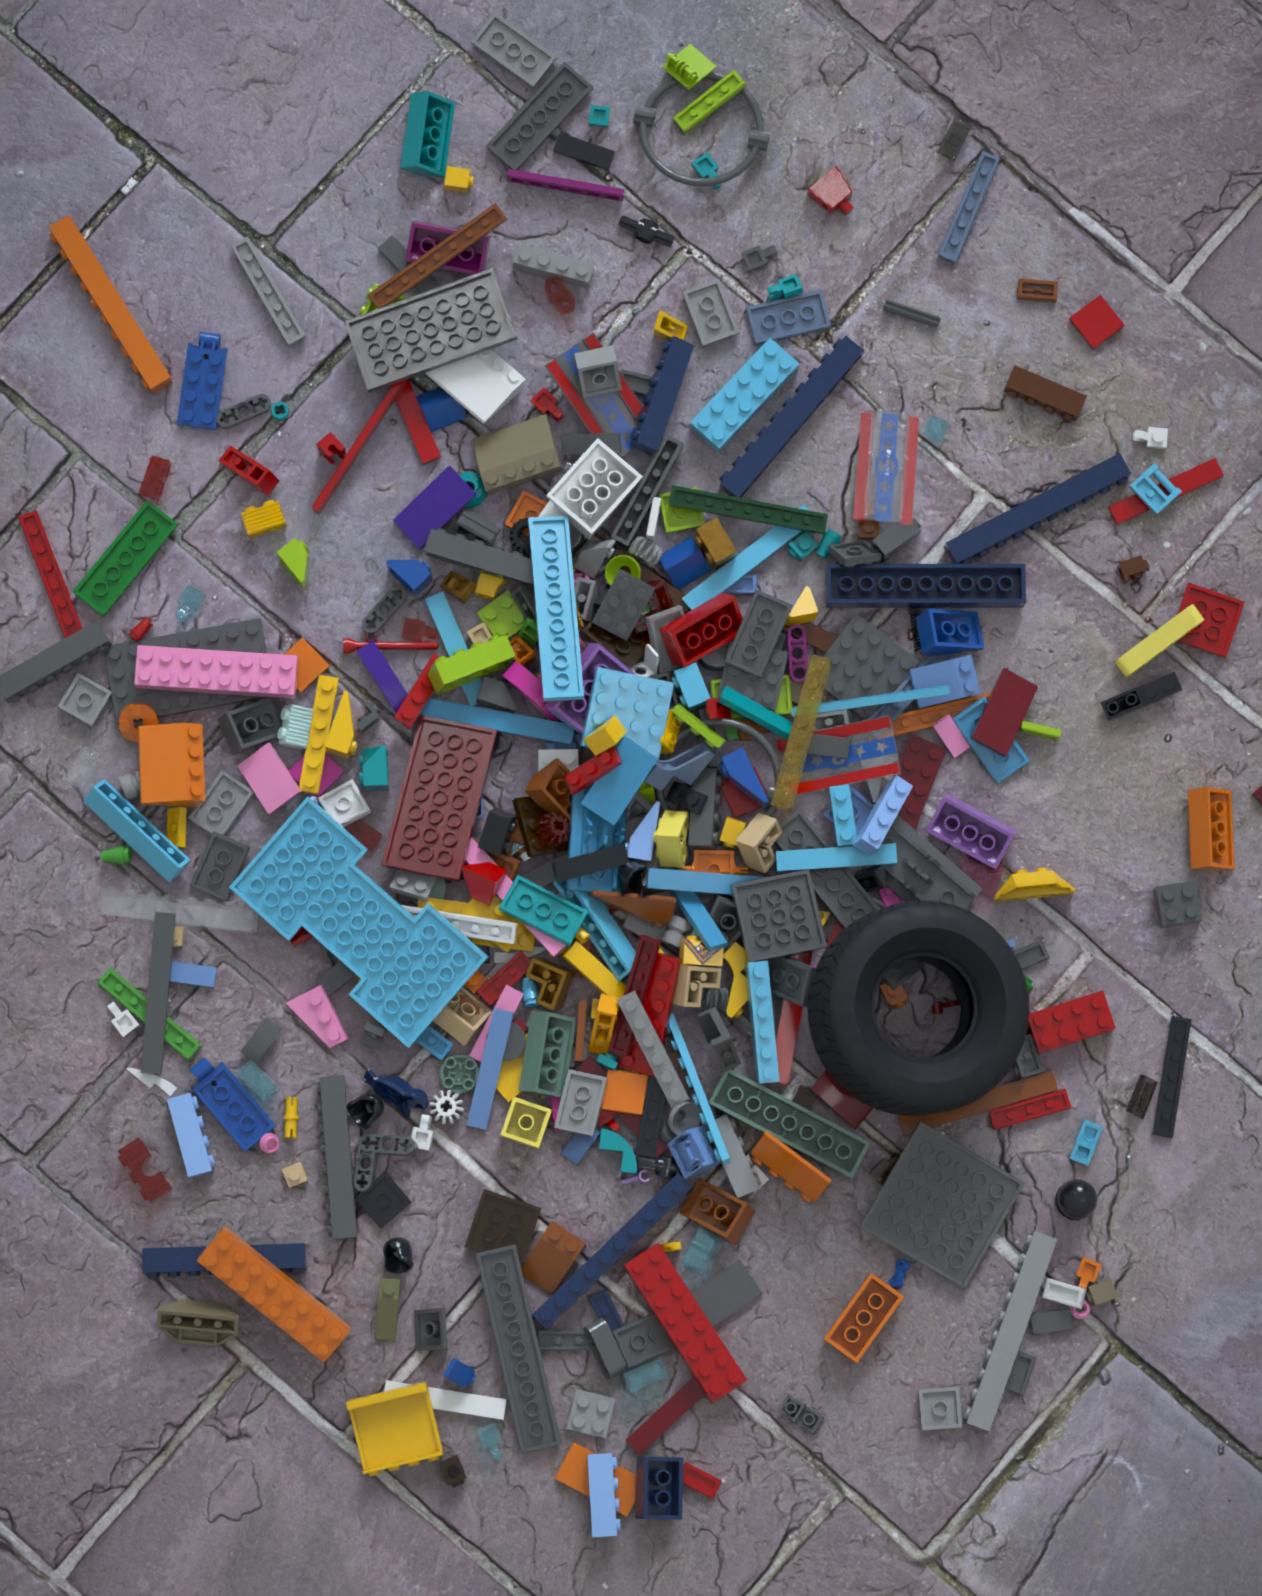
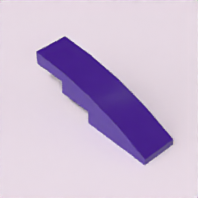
M371 641L358 649L357 653L396 713L408 694L375 642Z

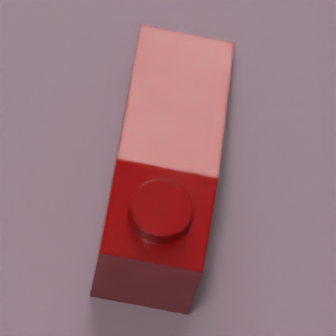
M232 446L219 459L222 465L266 496H269L280 482L269 469Z

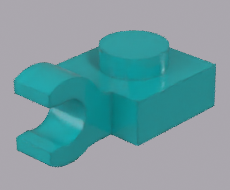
M705 153L691 163L692 168L700 178L718 176L716 171H718L719 167L708 153ZM721 184L712 185L714 189L721 186Z
M797 274L779 279L778 285L767 287L770 301L778 300L781 295L786 299L803 293V287Z

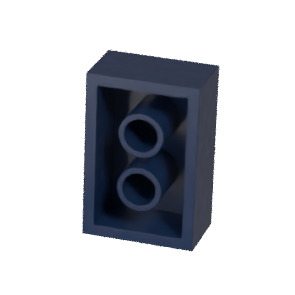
M637 1456L635 1518L682 1520L683 1457Z

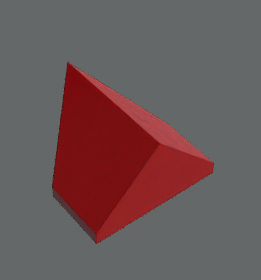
M491 862L461 866L471 898L490 906L508 871Z

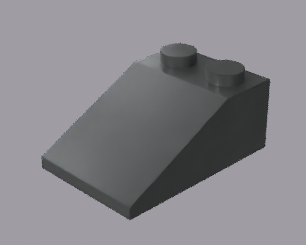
M269 697L226 712L218 719L233 756L277 738L278 730L282 727L283 721L280 717L283 707L279 698Z

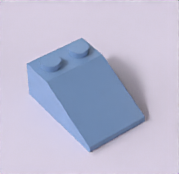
M971 655L909 670L913 690L951 685V693L948 695L916 699L918 709L981 693Z

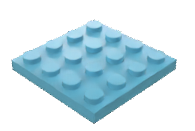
M596 667L580 746L588 747L583 739L615 715L627 731L618 743L614 745L616 749L626 736L659 758L662 746L660 739L665 731L674 683Z

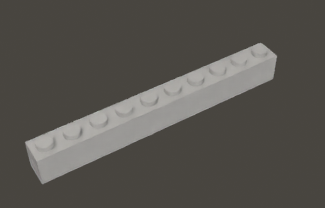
M1033 1231L1032 1235H1027L1024 1244L1027 1246L1025 1254L1021 1253L1018 1260V1265H1021L1019 1272H1014L1011 1284H1014L1013 1289L1006 1294L1004 1303H1007L1005 1311L1001 1310L997 1320L1000 1323L999 1328L993 1331L990 1340L993 1342L991 1350L987 1349L984 1360L987 1361L985 1368L980 1369L977 1380H980L978 1388L974 1387L970 1399L973 1400L971 1408L967 1406L964 1413L965 1424L987 1432L991 1430L1057 1242L1056 1238L1037 1231Z

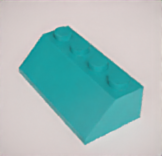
M427 90L411 93L401 169L418 175L445 177L455 102Z

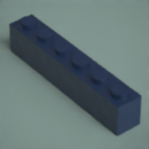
M675 336L663 342L661 358L659 357L655 364V375L649 381V392L643 398L642 403L644 407L638 413L636 419L638 421L637 427L633 429L630 439H632L631 447L649 455L658 451L694 348L693 344Z

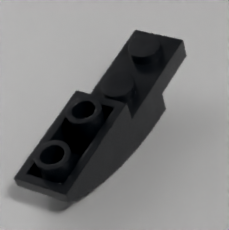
M1174 671L1100 703L1108 721L1164 700L1166 697L1183 691Z

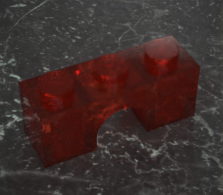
M139 1137L118 1150L120 1153L118 1159L124 1167H129L131 1171L129 1176L134 1184L138 1182L142 1189L139 1192L145 1201L149 1199L153 1203L173 1190L162 1172H158L153 1176H145L143 1174L142 1163L151 1154Z

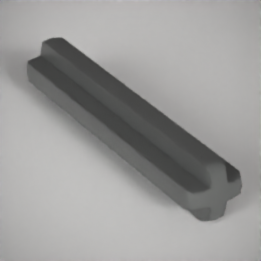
M887 299L884 304V310L933 327H938L941 320L937 315Z

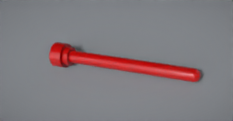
M343 638V654H351V652H355V650L360 649L369 642H355L351 638ZM375 642L379 650H436L439 647L437 642Z

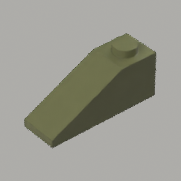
M380 1278L375 1340L396 1341L401 1290L400 1279Z

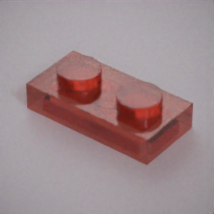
M360 819L344 827L371 852L383 836Z

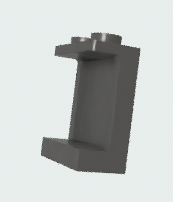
M716 1007L699 1013L697 1017L707 1042L712 1044L722 1072L740 1065L741 1062L733 1040Z

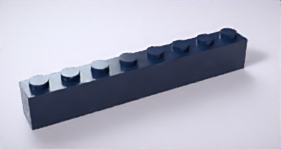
M305 1243L250 1245L281 1271L282 1269H290V1273H301L302 1269H307ZM207 1246L142 1248V1271L144 1274H148V1277H160V1273H168V1277H178L182 1272H188V1276H201V1272H209V1275H214L197 1261L199 1255Z

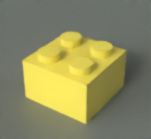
M513 1097L500 1134L501 1137L539 1149L552 1114V1109Z

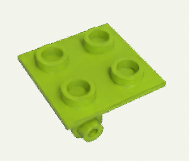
M691 44L677 55L669 53L666 56L667 62L662 66L664 70L688 90L717 68L715 64Z

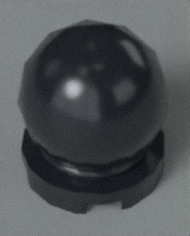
M1081 1179L1067 1181L1058 1189L1055 1195L1057 1211L1068 1220L1078 1221L1088 1217L1097 1206L1095 1189L1090 1183Z

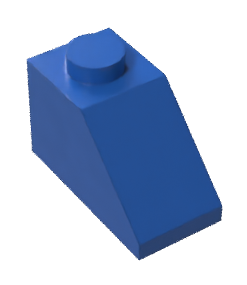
M455 1358L451 1360L443 1375L464 1388L467 1385L472 1386L477 1377L474 1375L476 1370Z

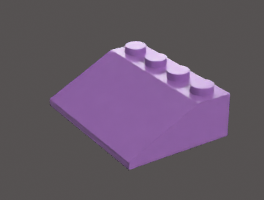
M589 643L581 654L584 700L548 701L544 706L559 720L580 734H583L596 667L636 675L597 643Z

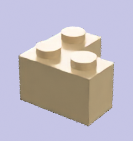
M758 812L735 840L746 867L766 873L776 861L771 846L782 834L777 819Z
M680 964L672 1004L683 1007H700L703 987L720 988L722 968L708 965Z

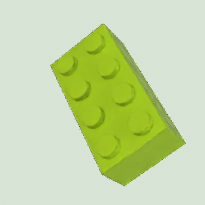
M495 635L488 639L489 642L484 644L477 642L470 646L471 649L466 651L460 649L455 651L451 657L446 658V656H442L436 659L427 673L436 694L439 695L507 668L508 664L516 657L507 636L500 637Z

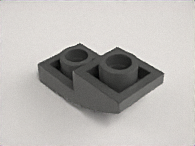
M266 1017L240 1052L257 1064L282 1028Z
M789 1394L778 1410L780 1414L813 1435L825 1418Z

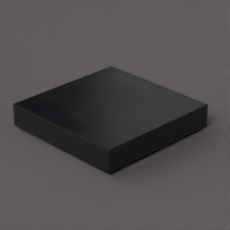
M386 1172L374 1181L373 1189L370 1192L360 1193L355 1197L381 1229L412 1203Z

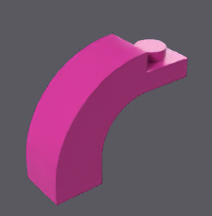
M515 661L503 674V677L514 688L531 700L551 721H558L559 719L544 707L548 701H543L542 682Z

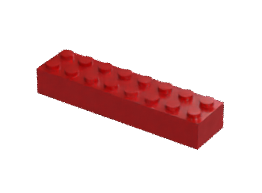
M659 1243L624 1264L623 1269L711 1404L747 1381Z

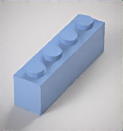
M897 775L887 782L853 846L868 856L879 849L913 787L911 784Z
M187 1093L167 1099L188 1177L193 1178L213 1172L212 1167L215 1166L213 1155L208 1154L207 1147H210L207 1135L203 1136L202 1128L205 1125L202 1116L197 1114L196 1109L199 1108L197 1097Z
M612 1453L587 1454L592 1537L617 1536V1532L621 1531L620 1519H616V1511H620L619 1498H615L614 1490H618V1477L613 1478V1469H617L616 1457H612Z

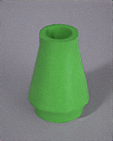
M125 845L103 850L101 852L102 862L127 865V863L132 861V850Z

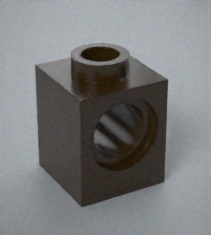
M458 1455L439 1462L447 1486L452 1484L454 1488L464 1484L463 1479L467 1478ZM451 1466H456L459 1469V1475L456 1478H451L448 1475V1469Z

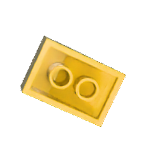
M344 690L325 743V749L327 753L350 760L351 755L355 756L358 745L355 738L350 696L348 691Z

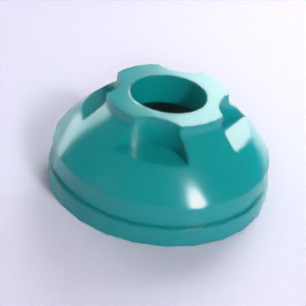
M472 472L460 474L466 483L474 484V491L477 494L464 508L479 506L487 495L481 476Z

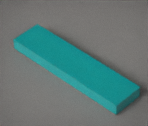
M724 686L719 703L788 740L791 736L793 722L733 689Z

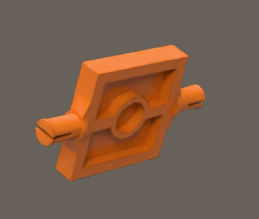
M694 850L692 866L680 868L682 871L748 875V867H736L734 851Z

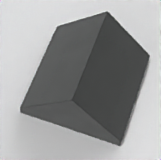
M446 1309L415 1310L416 1351L447 1350Z

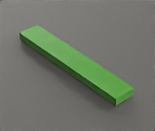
M110 967L97 983L145 1023L147 998ZM167 1016L165 1041L189 1061L202 1045Z

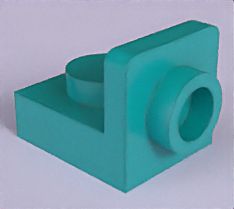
M805 531L793 542L791 541L787 548L789 549V555L794 560L798 559L801 562L816 550L819 545Z

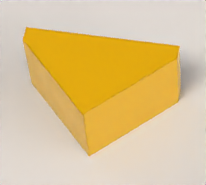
M659 311L653 336L664 340L675 336L684 340L688 325L663 311Z
M808 586L805 587L791 610L785 625L792 626L815 621L818 609Z
M614 715L585 737L583 741L594 756L616 745L627 731Z

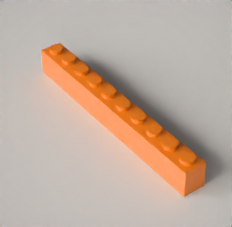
M68 215L49 226L51 231L49 237L54 245L58 243L61 247L59 252L64 260L68 259L71 263L69 268L73 275L80 277L81 282L79 284L85 293H90L92 297L89 299L95 309H100L102 314L99 316L105 326L107 324L110 325L112 329L110 334L115 342L119 340L122 344L120 350L125 358L129 356L133 363L130 366L135 374L140 373L143 379L140 382L145 390L150 389L153 394L172 383L171 376L71 217Z

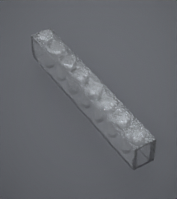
M105 887V890H99L96 912L99 916L154 922L155 912L175 913V925L254 935L258 934L260 915L248 904H244V907L236 906L235 902L225 901L224 904H216L217 901L212 899H205L204 902H199L194 897H185L183 900L177 899L176 895L165 894V897H158L157 893L145 892V895L137 894L136 890L125 889V892H117V888Z

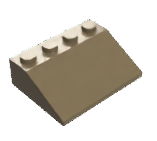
M547 414L472 439L485 491L489 495L564 470Z

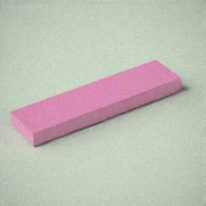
M506 985L495 1008L515 1013L524 993ZM493 1011L469 1054L470 1057L479 1062L482 1061Z

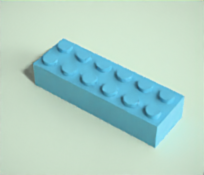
M769 338L690 422V429L719 454L798 370L799 363L775 341Z

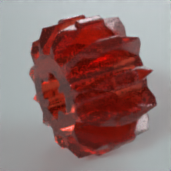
M555 811L543 815L540 819L541 821L537 824L540 828L537 833L542 835L541 840H546L547 845L553 844V846L566 842L568 836L572 833L569 830L571 824L566 822L568 817L562 818V813L556 814Z

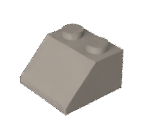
M613 345L574 353L583 398L622 390Z

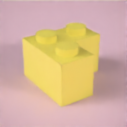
M665 810L662 818H659L658 829L654 831L653 841L657 844L656 858H659V863L662 867H684L688 856L686 837L689 832L690 823L688 811Z

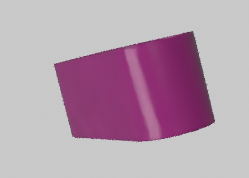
M792 625L788 630L790 675L794 681L803 682L809 675L806 630L801 625ZM800 628L803 634L800 639L792 637L793 629ZM801 648L804 655L801 659L793 657L794 649ZM799 667L805 671V676L802 679H797L794 676L795 669Z

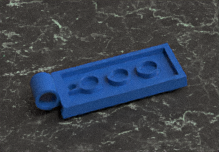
M200 332L199 346L188 343L177 425L217 430L218 423L216 418L220 410L228 348L219 349L221 334ZM205 355H209L207 360L204 359Z
M204 1057L190 1069V1072L199 1081L196 1086L192 1087L193 1091L245 1152L260 1141L262 1136L276 1127L274 1122L223 1062L215 1069ZM213 1081L217 1082L216 1086H212Z

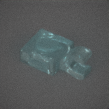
M188 585L178 600V603L182 606L177 611L176 618L184 621L190 610L196 613L205 598V594Z
M495 1422L477 1429L476 1432L483 1449L490 1447L495 1461L503 1458L497 1445L503 1441Z

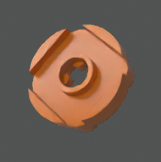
M139 702V704H129L123 708L119 715V730L126 739L138 743V727L135 726L134 719H143L142 726L158 725L157 713L153 707Z

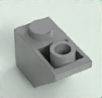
M609 539L588 544L580 553L574 567L593 579L599 573L602 575L607 565L605 563L607 558L610 559L616 550L613 548L616 540Z

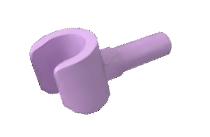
M642 1170L634 1177L621 1180L622 1185L637 1181L641 1183L649 1181L650 1178L646 1180L641 1178V1174L648 1171Z

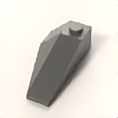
M717 893L709 915L728 942L727 946L724 947V954L741 936V930L733 897Z

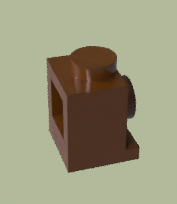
M1142 555L1119 562L1117 565L1123 585L1127 584L1130 578L1132 581L1142 578L1143 574L1150 570L1147 560H1143Z

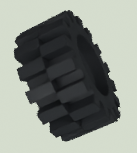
M528 518L519 519L510 528V542L518 552L531 555L530 543L525 544L520 540V533L524 529H529Z

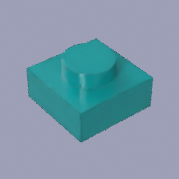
M591 105L589 126L608 128L610 107Z
M608 1053L600 1054L596 1061L610 1070H615L618 1062L615 1061L616 1057Z

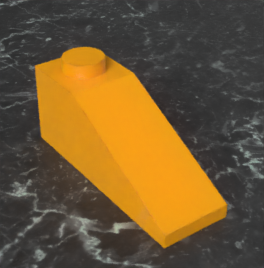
M601 994L588 1048L589 1052L602 1055L609 1052L608 1049L619 1009L618 997Z

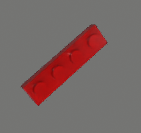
M435 653L429 659L393 717L395 721L408 729L412 727L434 691L427 673L431 669V665L435 663V660L440 658Z

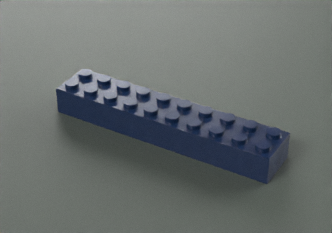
M826 564L825 569L826 608H1024L1026 604L1025 564H857L855 567H845L843 564Z

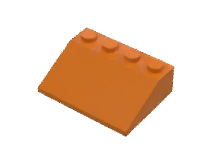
M172 723L138 726L140 804L198 807L206 800L202 724Z
M768 1131L763 1134L750 1153L753 1156L751 1160L760 1167L762 1164L765 1165L770 1175L776 1179L778 1176L785 1181L783 1184L792 1191L794 1189L798 1190L801 1193L800 1197L808 1203L810 1201L815 1203L832 1180Z

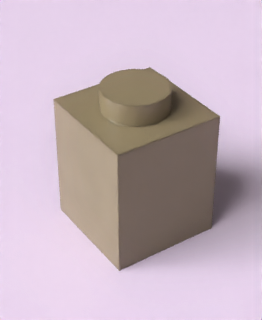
M1111 1278L1086 1288L1085 1296L1088 1303L1093 1304V1307L1118 1298Z

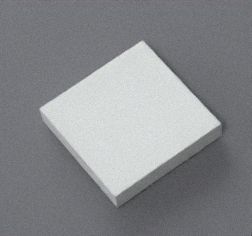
M658 497L653 498L646 539H649L651 542H654L661 507V498Z
M353 779L318 797L323 809L343 827L371 813Z

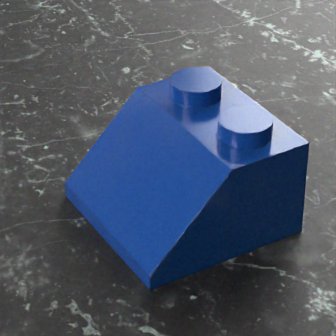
M388 560L386 562L388 571L414 597H417L432 582L431 568L424 561L422 563L418 560Z

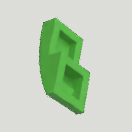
M528 617L518 636L532 646H535L538 642L537 623Z

